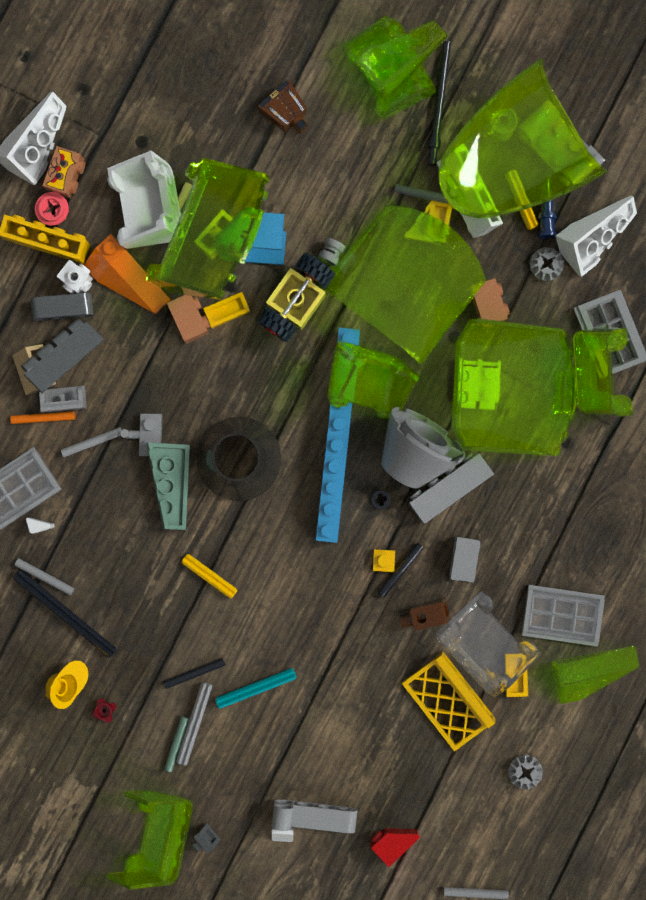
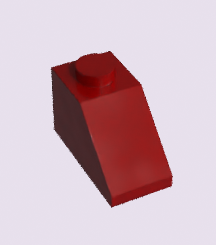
M385 828L382 832L379 830L372 836L370 845L371 849L390 867L420 838V835L416 829Z

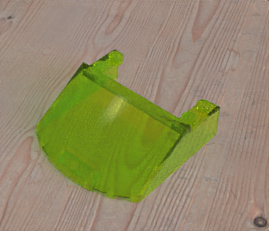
M203 158L202 162L192 163L186 170L185 175L188 179L194 181L163 261L161 264L151 263L148 266L146 281L175 294L221 300L225 294L223 288L228 281L233 283L236 276L233 272L238 263L244 264L256 238L264 211L260 209L262 199L266 200L268 192L264 191L265 183L269 182V175Z

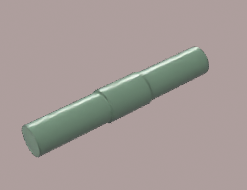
M181 716L164 768L168 772L173 771L189 722L188 717Z

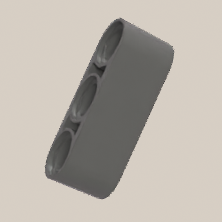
M78 293L31 298L32 320L47 321L93 316L92 294Z

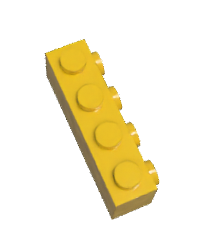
M4 214L0 227V237L3 240L81 264L85 263L90 247L85 236L77 233L73 235L66 234L65 230L57 227L50 229L38 221L31 223L25 221V218L13 214L11 217Z

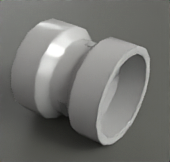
M326 238L324 250L320 251L318 258L332 266H337L339 262L338 257L343 253L346 246L332 238Z

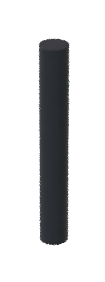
M419 543L414 546L378 591L380 595L385 597L424 549L423 546Z
M221 658L167 679L163 683L165 688L168 689L224 667L226 664L224 659Z

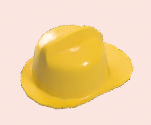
M81 661L69 662L59 673L52 675L48 679L45 696L51 700L53 706L58 709H65L71 705L87 683L88 668Z

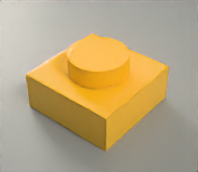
M374 549L373 571L394 572L395 550Z

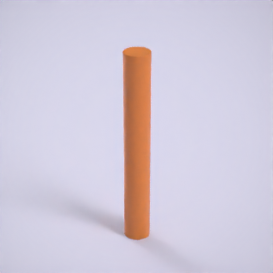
M75 411L15 415L11 416L10 420L11 424L75 420L76 416Z

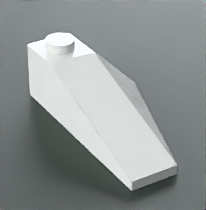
M50 92L0 145V163L8 171L32 185L38 182L47 169L49 163L47 161L50 150H53L55 144L53 140L56 131L60 129L67 107L54 92Z
M630 195L570 224L556 235L561 255L579 276L582 277L601 260L599 258L605 248L609 249L612 246V239L617 233H622L635 217L637 211L634 197Z

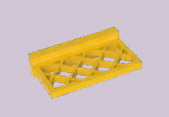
M443 651L402 682V685L454 752L484 729H489L495 724L493 714ZM433 665L440 671L439 679L427 677V671ZM415 679L423 680V692L413 690L409 683ZM426 681L439 683L438 694L425 692ZM441 683L450 684L453 687V696L440 694ZM424 696L436 697V708L426 707ZM439 698L452 700L451 711L438 709ZM454 700L463 701L467 705L466 713L453 711ZM437 714H450L449 725L440 724L437 721ZM453 715L465 717L464 728L451 726ZM467 718H477L481 725L476 729L466 728ZM451 730L463 731V739L455 744L450 737Z

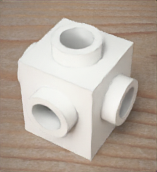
M71 260L66 263L57 275L64 282L62 287L71 294L74 292L86 293L92 286L91 281L93 278L89 275L91 271L83 264L77 266Z

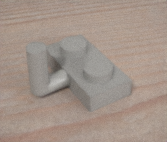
M140 414V431L121 430L120 435L123 438L140 439L139 456H149L146 443H162L163 415Z

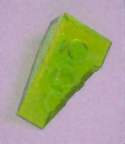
M433 20L410 30L409 33L398 38L397 36L392 37L390 41L384 44L371 46L355 59V62L370 86L383 100H386L410 78L448 37V34Z
M635 645L552 661L559 702L564 704L582 700L640 667Z

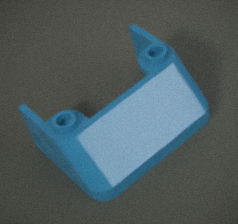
M246 208L216 237L215 246L220 259L234 262L284 265L286 231H283L284 214L258 212V209Z

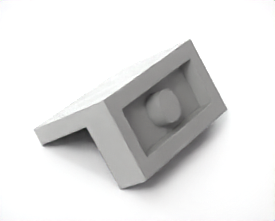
M455 537L449 579L474 582L480 549L479 540Z

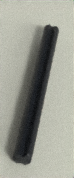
M19 570L14 575L13 580L107 657L113 656L117 650L116 647L25 572Z

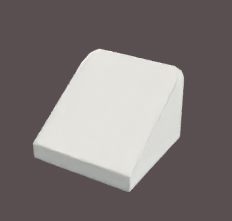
M26 518L31 534L55 527L54 523L35 518Z
M291 827L289 831H280L272 828V841L293 842L294 827Z

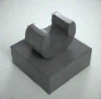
M206 823L195 834L196 842L192 847L196 852L204 849L208 854L221 839Z

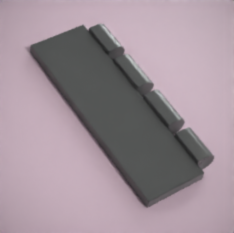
M77 318L66 327L71 335L63 330L51 340L55 348L50 343H47L35 354L40 360L39 362L32 356L21 365V368L26 372L24 376L41 393L46 391L104 341L87 322L83 324Z

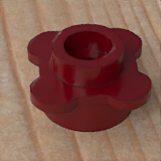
M104 698L98 699L92 716L95 719L104 720L105 723L111 722L113 719L112 714L117 709V705L114 702H106Z

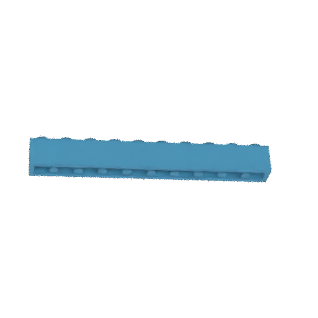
M339 328L316 541L334 543L338 541L360 330Z

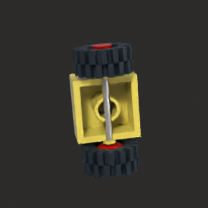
M306 252L303 253L294 266L298 272L292 268L289 269L267 300V306L256 320L266 330L288 343L297 328L300 330L304 328L326 297V292L319 287L326 289L335 276V273L329 267Z

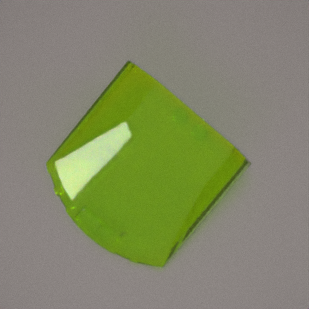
M385 206L334 268L335 276L326 289L320 288L342 302L421 365L485 284L486 278L479 260L472 249L448 225L419 210L401 206Z
M479 318L469 319L456 341L452 430L464 451L546 456L559 455L562 450L560 446L569 435L567 429L569 422L574 419L577 400L576 367H572L570 355L573 352L572 348L567 346L564 338L567 335L564 329Z

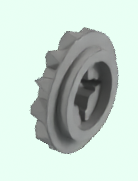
M543 247L532 255L530 269L536 278L543 281H551L556 279L563 271L564 260L561 257V253L554 250V248ZM543 259H554L550 264L551 269L549 267L540 269L544 264Z
M520 755L511 762L508 770L509 778L519 789L529 790L536 787L542 780L543 769L535 757ZM521 765L526 769L532 768L529 772L531 779L526 776L520 777L523 773Z

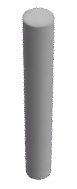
M119 427L61 449L63 457L114 439L121 436L120 432L122 429Z
M19 558L14 565L70 596L75 590L72 586Z
M444 887L443 890L444 896L507 900L509 898L508 890Z

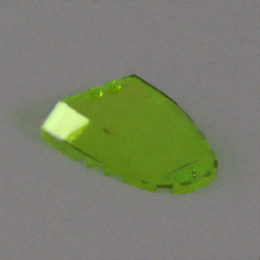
M541 58L504 85L469 119L445 150L438 173L441 192L450 206L466 216L490 218L551 201L607 173V170L587 150L551 88Z

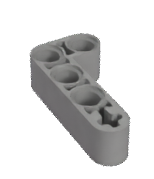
M277 799L274 801L271 828L289 831L291 827L355 833L358 810L344 806Z

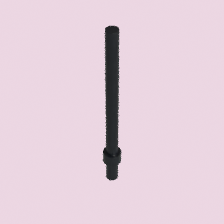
M443 41L432 133L428 141V165L436 166L437 153L441 146L439 137L451 49L450 41Z

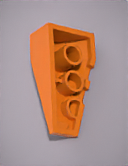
M112 234L94 249L84 264L98 283L154 314H157L171 301Z

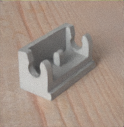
M84 385L47 389L43 393L39 392L40 411L43 413L87 409Z

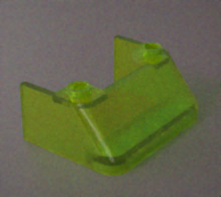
M150 790L125 791L124 796L137 801L139 809L148 813L140 854H133L126 860L124 872L107 873V878L129 890L173 884L180 872L193 810L192 802L183 797Z

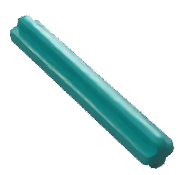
M293 668L236 689L215 699L216 705L221 709L296 679V673Z

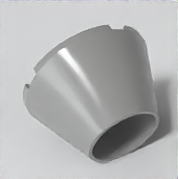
M399 407L392 409L389 414L381 465L394 479L408 487L417 489L463 461L465 452L457 440L453 443L447 437L448 432L437 423L407 408L404 412L398 411Z

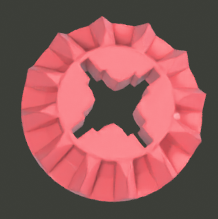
M56 192L43 194L35 204L37 218L49 226L60 225L61 222L66 220L69 212L68 202L61 194ZM49 202L54 207L58 206V208L55 210L56 216L52 215L51 212L47 213V211L50 209Z

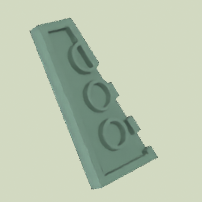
M148 442L146 445L163 529L186 530L190 445Z

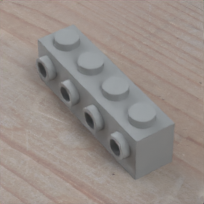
M473 453L469 454L463 459L464 464L458 468L454 466L444 472L447 476L441 480L438 477L427 484L429 488L423 493L419 490L410 496L412 501L408 504L423 524L494 475L480 453L475 456Z

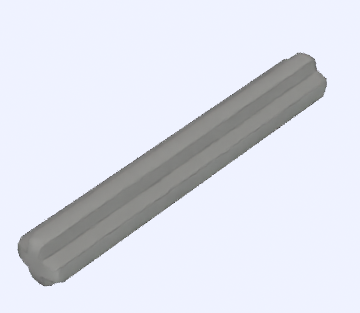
M202 682L176 760L180 765L186 766L189 761L212 689L210 683Z

